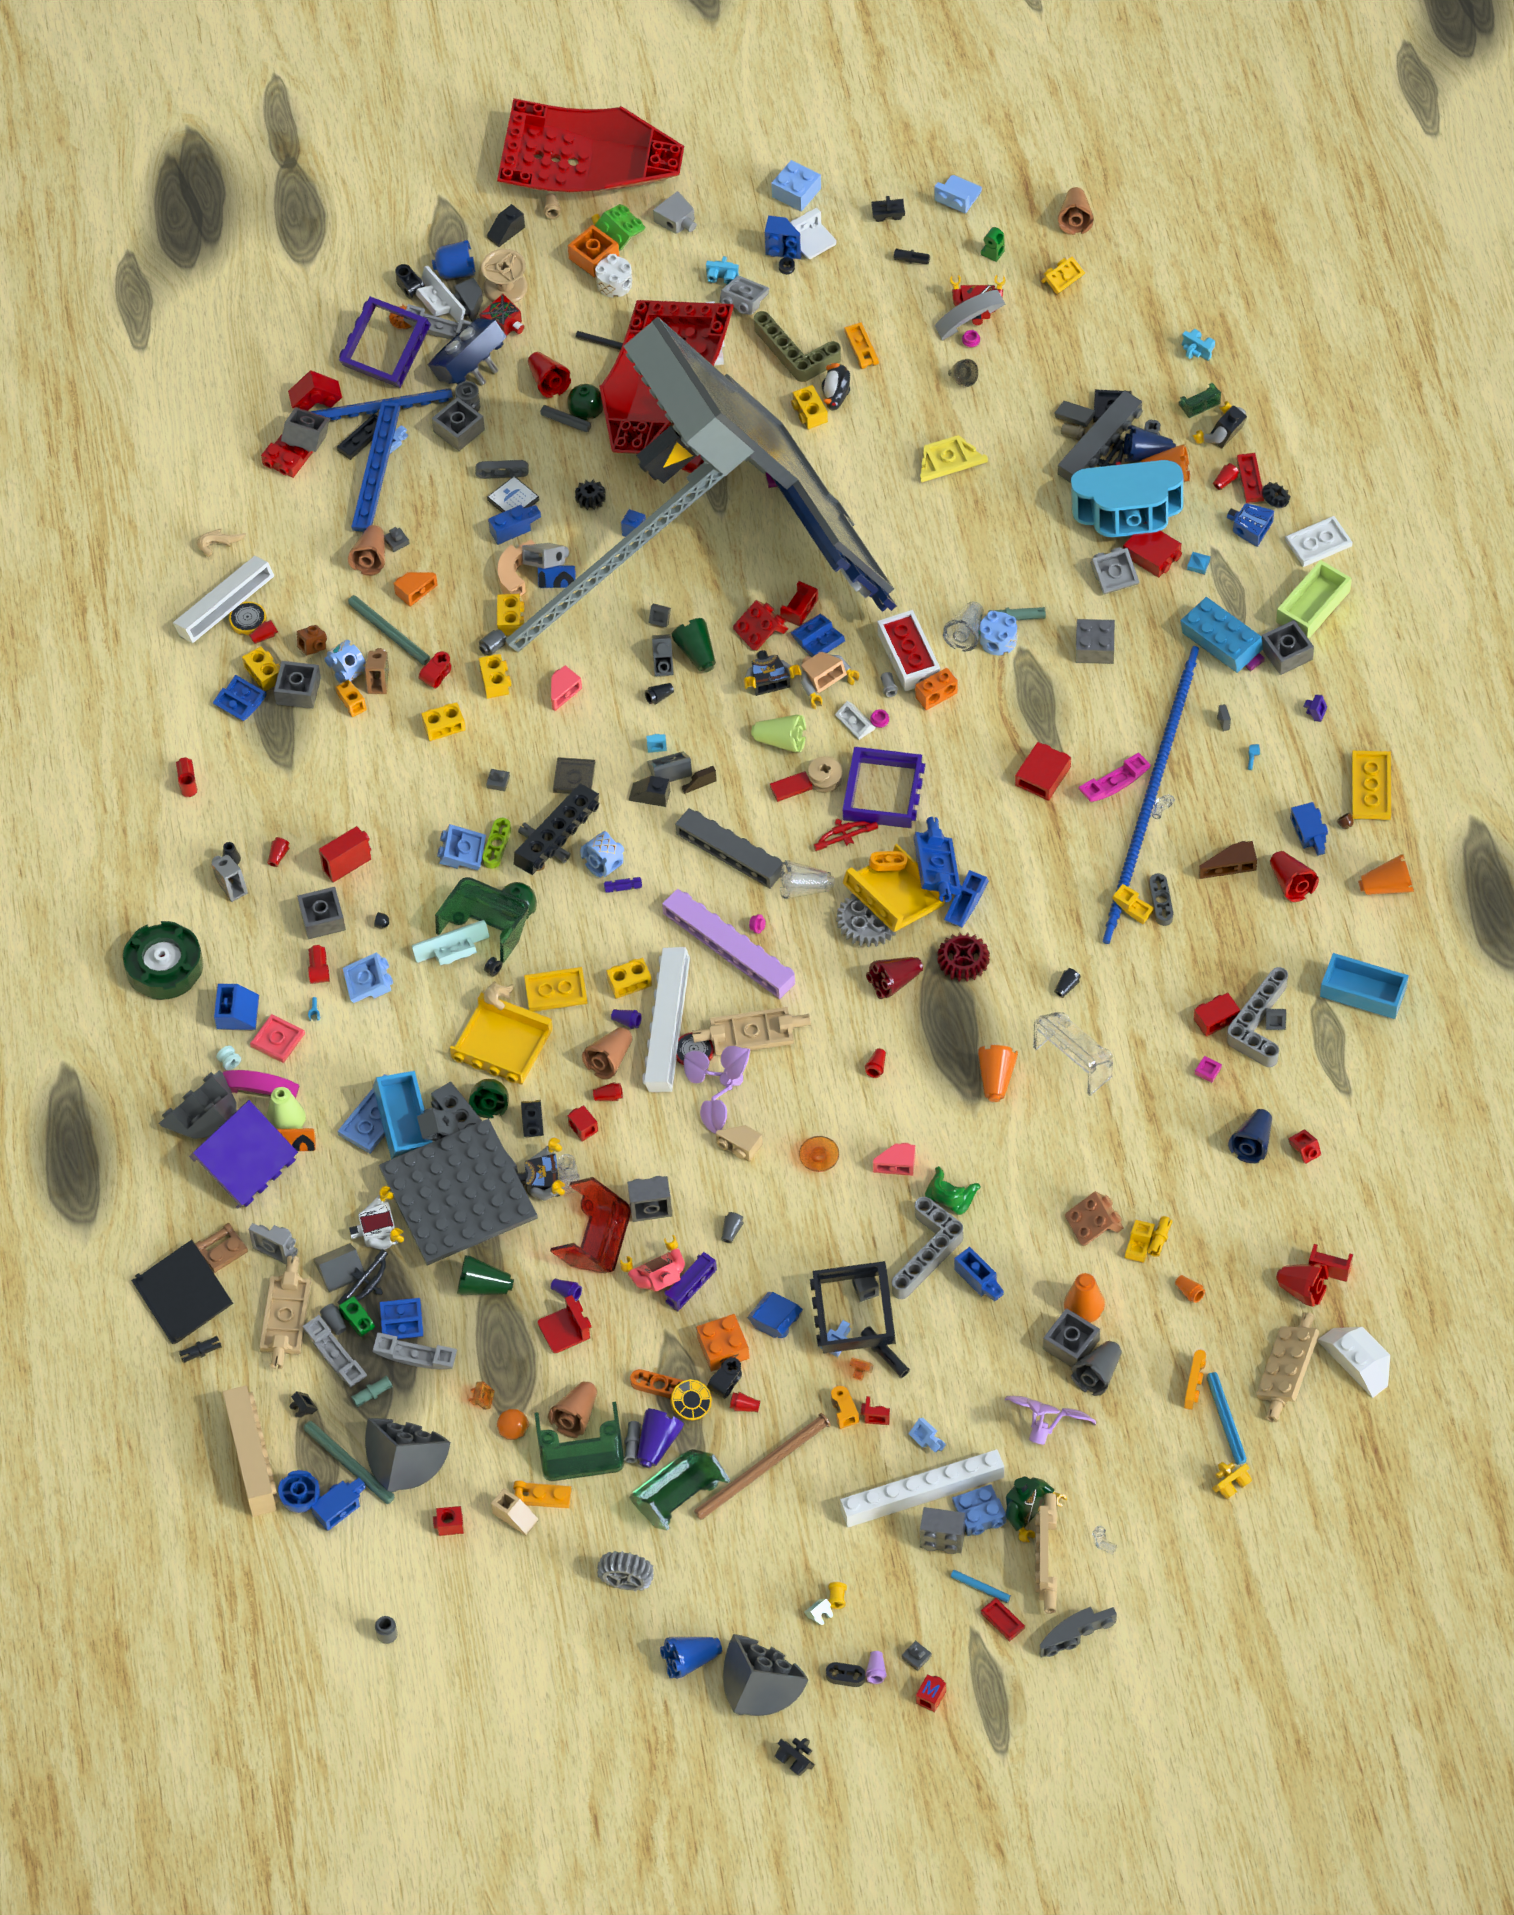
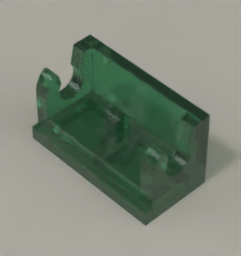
M1213 383L1208 384L1209 388L1193 397L1188 399L1185 396L1180 397L1179 406L1188 418L1221 403V392Z

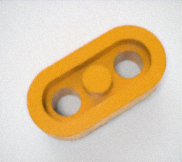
M900 851L874 852L870 856L869 866L876 871H899L906 867L908 858Z

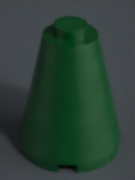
M703 618L692 619L689 621V625L684 626L682 624L672 632V638L699 671L709 672L714 668L716 661L707 623Z
M465 1255L457 1294H507L508 1290L512 1291L514 1279H511V1274L472 1256Z

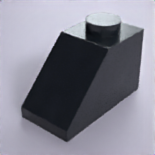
M512 204L498 214L487 234V238L498 247L502 246L525 228L524 213Z
M649 776L633 783L629 801L666 807L671 792L670 779Z

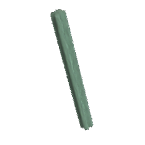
M352 595L348 599L351 607L422 665H426L430 661V656L357 596Z
M308 1421L304 1425V1431L353 1475L360 1478L386 1504H390L395 1497L392 1492L387 1491L371 1473L316 1424Z

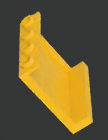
M895 844L893 851H900L908 858L906 867L903 870L876 871L868 865L856 871L851 867L846 870L843 884L893 932L941 908L945 904L944 897L943 902L940 901L938 891L922 889L918 863L898 844Z
M481 992L478 997V1006L455 1047L450 1046L451 1058L456 1062L469 1064L474 1069H482L493 1076H500L511 1083L522 1085L553 1030L552 1019L501 999L499 1000L505 1004V1007L500 1011L494 1005L487 1004L484 1000V993Z

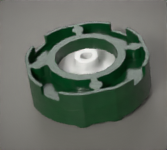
M161 921L159 925L148 927L147 924L139 928L126 943L123 950L124 968L129 983L136 991L152 999L164 1000L183 995L193 987L203 971V957L197 937L191 930L175 922Z

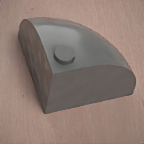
M369 1418L367 1420L365 1448L368 1464L376 1480L387 1491L396 1492L397 1490L418 1487L434 1477L443 1466L448 1456L451 1442L434 1431L431 1434L422 1431V1426L406 1422L405 1425L393 1423V1419Z
M733 1634L727 1648L723 1669L724 1691L733 1712L739 1715H770L787 1708L796 1701L809 1680L802 1669L796 1663L791 1665L785 1660L786 1655L775 1648L770 1647V1649L758 1645V1640Z

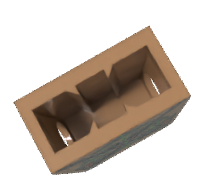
M377 648L375 651H369L365 666L368 694H387L389 678L388 652L382 648ZM380 672L379 679H376L375 674Z

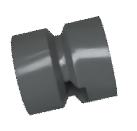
M470 381L459 383L455 389L456 398H460L478 412L481 407L478 386Z

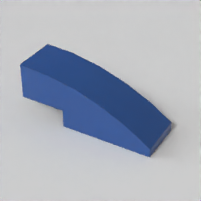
M969 870L962 886L960 885L961 891L959 895H955L944 921L961 928L964 926L989 882L986 876Z

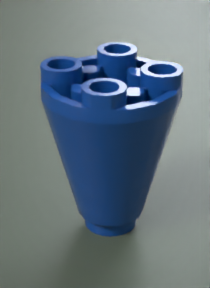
M669 1637L665 1639L664 1646L660 1647V1653L662 1658L666 1659L669 1678L678 1679L715 1659L722 1653V1646L720 1640L713 1637Z

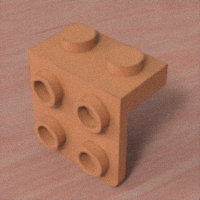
M1095 1191L1066 1212L1065 1217L1081 1245H1087L1107 1229L1117 1233L1124 1229L1121 1224L1122 1218L1112 1208L1113 1202L1107 1195L1104 1196Z

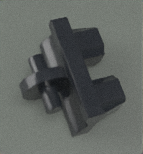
M886 196V200L871 202L873 219L876 222H883L888 217H892L894 220H901L902 216H905L903 199L890 200V196Z
M541 1100L521 1101L524 1137L544 1136Z
M794 1738L792 1741L796 1745V1748H794L788 1742L780 1739L777 1743L780 1747L775 1754L778 1760L785 1764L791 1755L796 1758L790 1769L799 1776L807 1768L812 1770L815 1764L802 1754L803 1752L807 1755L811 1754L812 1750L808 1747L810 1740L804 1738L800 1741Z

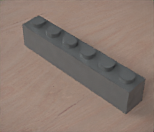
M1124 390L1058 464V475L1071 483V477L1075 472L1081 469L1095 468L1101 456L1104 457L1108 453L1110 446L1119 441L1121 434L1124 431H1128L1127 428L1132 424L1133 420L1141 416L1143 412L1142 401Z
M688 808L675 824L678 836L769 889L784 873L783 862L778 857L771 856L761 847H756L747 839L738 837L730 829L719 826L716 821L707 819L699 811Z

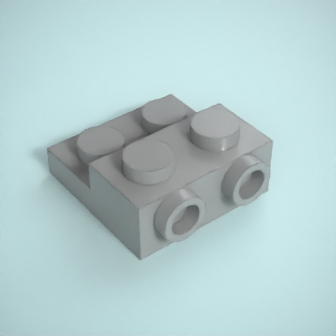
M738 275L721 290L719 302L722 304H733L734 308L741 314L752 315L759 308L760 301L769 294V288Z
M1119 547L1111 550V553L1105 555L1104 553H1098L1093 556L1090 563L1095 578L1099 581L1103 595L1139 584L1128 548L1122 549Z
M254 1223L249 1227L253 1249L286 1265L288 1256H292L293 1260L294 1256L297 1255L298 1249L294 1247L296 1239L292 1238V1234L288 1229L284 1227L279 1228L274 1225L269 1231L267 1227L263 1225L258 1226Z

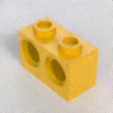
M813 385L793 392L791 405L794 410L798 411L800 422L804 423L807 429L828 422L827 409Z
M520 594L497 595V628L505 636H510L524 624V616H521V612H524V601H520Z
M260 646L242 656L244 668L261 690L266 692L276 685L280 665L273 662V657L269 651H265Z
M501 654L479 658L480 671L487 699L509 695L508 687L512 685L510 676L505 674L508 671L506 660L502 661Z
M457 702L421 713L423 726L429 741L466 730L464 718Z
M643 958L633 959L626 964L613 966L606 970L607 981L615 999L652 986L651 974Z

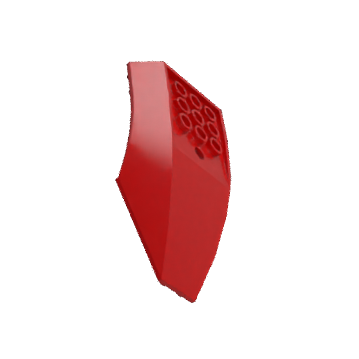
M513 98L497 182L558 192L606 191L641 186L680 175L685 146L622 106L607 109H575ZM534 155H540L543 158L538 159L535 158ZM557 158V159H559L560 161H559V162H554V161H552L551 159ZM570 159H576L578 161V164L573 166L570 165L568 161Z
M636 301L620 353L604 382L599 385L613 453L638 454L669 426L673 427L675 425L666 418L665 414L667 412L663 411L657 404L658 398L655 399L649 392L651 388L642 381L643 375H640L634 369L635 363H632L627 358L626 354L628 352L624 345L655 318L659 317L714 366L726 335L734 308L733 304Z

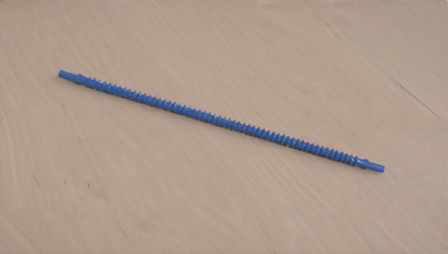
M1197 646L1192 647L1189 659L1185 663V670H1183L1179 687L1174 698L1175 701H1173L1171 714H1169L1167 727L1162 737L1163 740L1158 750L1156 763H1154L1155 767H1153V772L1151 773L1152 776L1143 799L1144 803H1142V808L1140 809L1141 812L1136 822L1137 825L1132 835L1133 839H1131V844L1129 845L1130 848L1125 858L1126 862H1124L1116 891L1122 884L1127 887L1130 886L1129 882H1131V877L1133 876L1132 873L1137 863L1136 859H1138L1139 850L1147 830V823L1155 804L1154 800H1156L1158 787L1162 781L1161 778L1167 764L1166 760H1168L1169 751H1171L1172 742L1174 741L1173 738L1178 728L1177 725L1179 724L1189 692V685H1191L1193 679V670L1196 667V658L1199 652V647ZM1114 900L1108 914L1110 918L1105 925L1107 928L1102 941L1104 944H1110L1113 931L1118 924L1117 919L1120 918L1119 914L1122 912V908Z

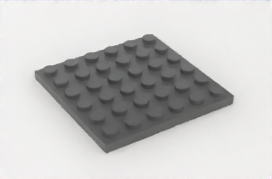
M489 1118L379 1165V1169L388 1187H390L391 1193L394 1195L399 1210L427 1266L538 1219L537 1213Z

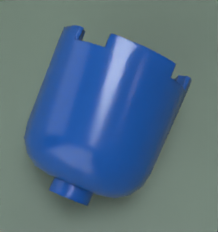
M465 240L444 245L436 250L432 266L443 279L475 275L474 258L469 255V249H471L469 241Z

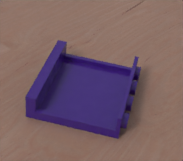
M249 1100L189 1157L194 1162L197 1160L238 1203L237 1208L243 1205L246 1208L254 1200L252 1196L256 1192L261 1194L268 1187L266 1183L270 1179L274 1181L282 1174L280 1169L284 1166L288 1168L296 1160L294 1156L298 1152Z

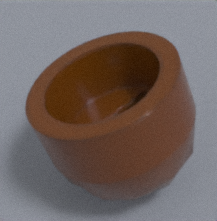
M1346 813L1337 819L1339 826L1343 829H1348L1354 824L1350 813Z

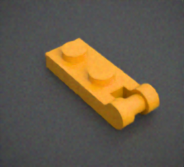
M862 322L844 327L845 334L858 360L860 369L867 368L871 364L873 366L878 365V357Z
M1197 1350L1194 1353L1185 1397V1409L1192 1410L1194 1402L1198 1403L1200 1391L1196 1389L1198 1384H1202L1203 1373L1200 1370L1206 1366V1352L1204 1350Z
M524 1481L514 1482V1495L520 1498L525 1505L570 1508L571 1486L525 1483ZM523 1492H529V1496H523Z

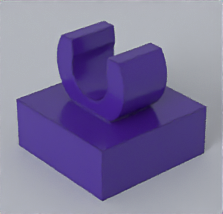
M1315 694L1313 701L1306 700L1303 706L1308 708L1306 714L1312 715L1314 721L1318 722L1322 721L1327 710L1323 695Z

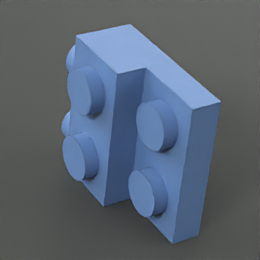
M449 824L446 831L443 830L441 833L440 841L443 842V846L439 847L437 857L440 858L439 864L456 869L461 865L478 871L481 866L486 835Z
M991 1484L952 1497L956 1511L965 1513V1532L967 1536L979 1535L987 1529H996L1006 1523V1513Z

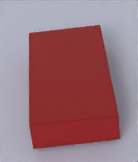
M806 771L770 783V788L777 802L813 789Z
M997 1598L993 1599L981 1610V1614L1009 1642L1025 1629V1625Z

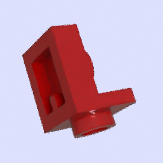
M1305 1129L1288 1138L1289 1144L1301 1154L1302 1161L1305 1164L1321 1155L1318 1140Z
M866 1396V1403L861 1405V1415L865 1416V1423L889 1425L890 1408L883 1406L871 1407V1397Z

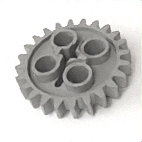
M851 894V900L845 898V902L840 903L836 922H838L837 928H841V934H846V940L853 938V944L859 941L860 946L866 943L867 947H870V944L874 943L877 947L879 941L885 944V939L891 940L892 935H896V932H893L854 894Z

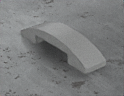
M998 290L979 294L950 310L936 323L935 328L943 341L957 333V327L987 310L989 313H992L1006 304Z
M410 304L406 308L407 311L428 319L431 323L428 334L446 339H453L472 323L460 319L459 323L425 314L424 308ZM403 319L405 322H407L413 327H415L417 324V322L411 321L409 319Z
M320 1315L303 1325L304 1331L336 1374L350 1388L367 1377V1374L357 1361H353L333 1336L331 1329Z
M377 1333L373 1352L387 1359L411 1366L429 1369H453L457 1349L437 1345V1348L399 1341L397 1336Z

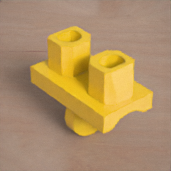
M1224 1462L1219 1463L1218 1468L1220 1471L1215 1475L1218 1479L1222 1476L1225 1479L1212 1489L1215 1493L1220 1491L1226 1499L1230 1498L1237 1492L1231 1484L1233 1480H1236L1241 1488L1252 1481L1247 1472L1250 1468L1247 1464H1244L1232 1473L1231 1470L1235 1468L1232 1462L1228 1465Z

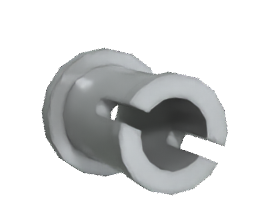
M890 672L883 673L880 677L884 686L883 693L887 697H893L898 691L897 686L894 684L893 675Z

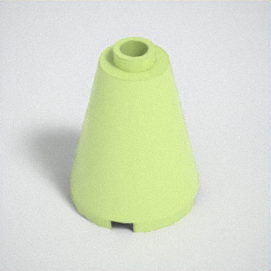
M798 714L756 722L752 726L751 734L758 742L796 753L801 752L804 748L806 737H802L803 730H806V723L804 717Z
M278 1087L273 1090L266 1115L268 1121L276 1129H302L306 1120L303 1107L289 1089Z

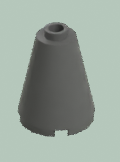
M1106 1341L1076 1362L1071 1368L1073 1371L1071 1377L1076 1386L1085 1393L1087 1390L1093 1392V1396H1100L1105 1393L1122 1354L1120 1346L1116 1342Z

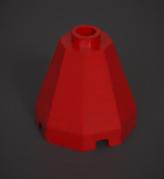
M1320 1263L1286 1265L1278 1270L1276 1280L1282 1289L1307 1306L1315 1307V1305L1320 1304L1326 1292L1327 1285L1323 1283L1324 1279L1328 1280L1329 1273L1327 1265Z

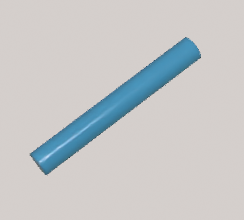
M953 1570L951 1578L1006 1603L1011 1598V1595L961 1572Z

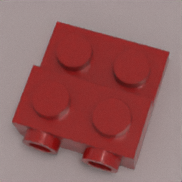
M281 434L277 441L270 443L262 453V463L267 468L275 469L282 475L294 478L313 451H306L304 448L290 446L286 442H282Z

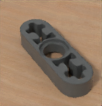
M524 460L478 462L475 466V474L481 479L512 478L513 476L525 477L529 473V464Z
M1157 873L1150 877L1151 898L1156 922L1159 925L1167 926L1173 921L1171 897L1167 878L1163 874ZM1156 881H1159L1161 884V890H1158ZM1163 896L1167 901L1159 903L1156 901V898ZM1163 909H1165V914L1167 918H1164L1162 916Z

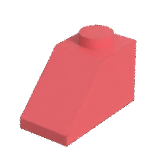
M566 665L556 670L552 675L551 702L554 711L582 689L581 678Z
M895 1143L873 1159V1172L913 1176L916 1156L915 1145Z

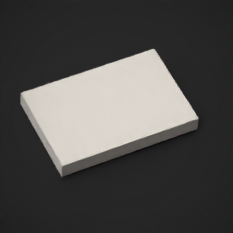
M1335 516L1285 536L1286 543L1303 567L1352 547L1353 543Z

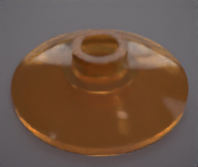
M814 1136L807 1139L801 1145L799 1158L807 1169L823 1172L835 1166L839 1159V1149L830 1138Z

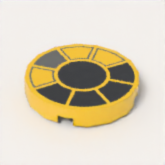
M689 1379L682 1381L675 1387L671 1393L670 1403L672 1410L680 1418L687 1421H695L708 1413L712 1397L705 1384L698 1380Z

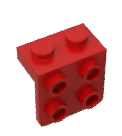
M755 600L733 625V630L754 651H757L775 630L785 634L789 629L784 624L786 621L780 615L773 613L774 608L766 602L764 604L758 600Z
M572 1295L565 1298L566 1308L538 1320V1326L553 1353H559L590 1339L589 1329L592 1328L588 1317L582 1315L583 1308L579 1300L575 1301Z

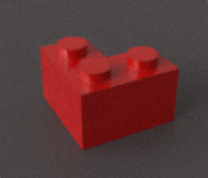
M312 370L288 390L292 408L296 407L309 411L316 403L332 408L342 398L338 380Z

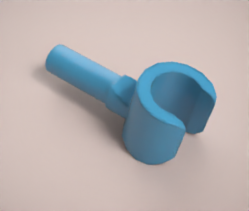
M1259 744L1249 746L1248 770L1253 768L1254 756L1260 755Z
M316 997L312 998V1009L308 1012L310 1021L311 1016L314 1014L317 1015L318 1021L321 1018L317 1010Z

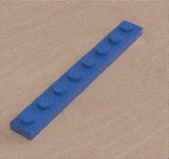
M451 388L309 412L328 417L330 420L341 419L342 415L356 417L359 416L360 412H366V414L377 413L382 402L399 403L402 408H410L415 403L428 405L433 400L446 402L453 396Z
M381 403L352 522L353 531L364 532L368 526L373 525L401 408L399 403Z

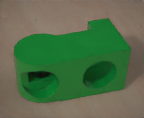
M992 227L983 239L986 245L981 250V255L997 262L1005 252L1004 233L999 228Z
M354 1296L339 1305L341 1316L349 1322L360 1337L375 1328L374 1323L367 1315L368 1313Z

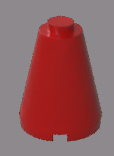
M534 352L529 356L528 366L537 388L543 396L553 398V395L557 393L561 395L568 389L571 383V373L567 367L541 352Z
M1279 851L1272 855L1270 865L1284 896L1289 901H1302L1306 899L1304 897L1306 894H1312L1315 891L1319 878L1314 870L1284 851Z

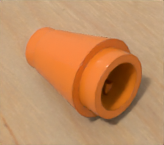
M1180 1275L1175 1281V1285L1190 1302L1197 1303L1203 1298L1205 1290L1201 1284L1183 1275Z

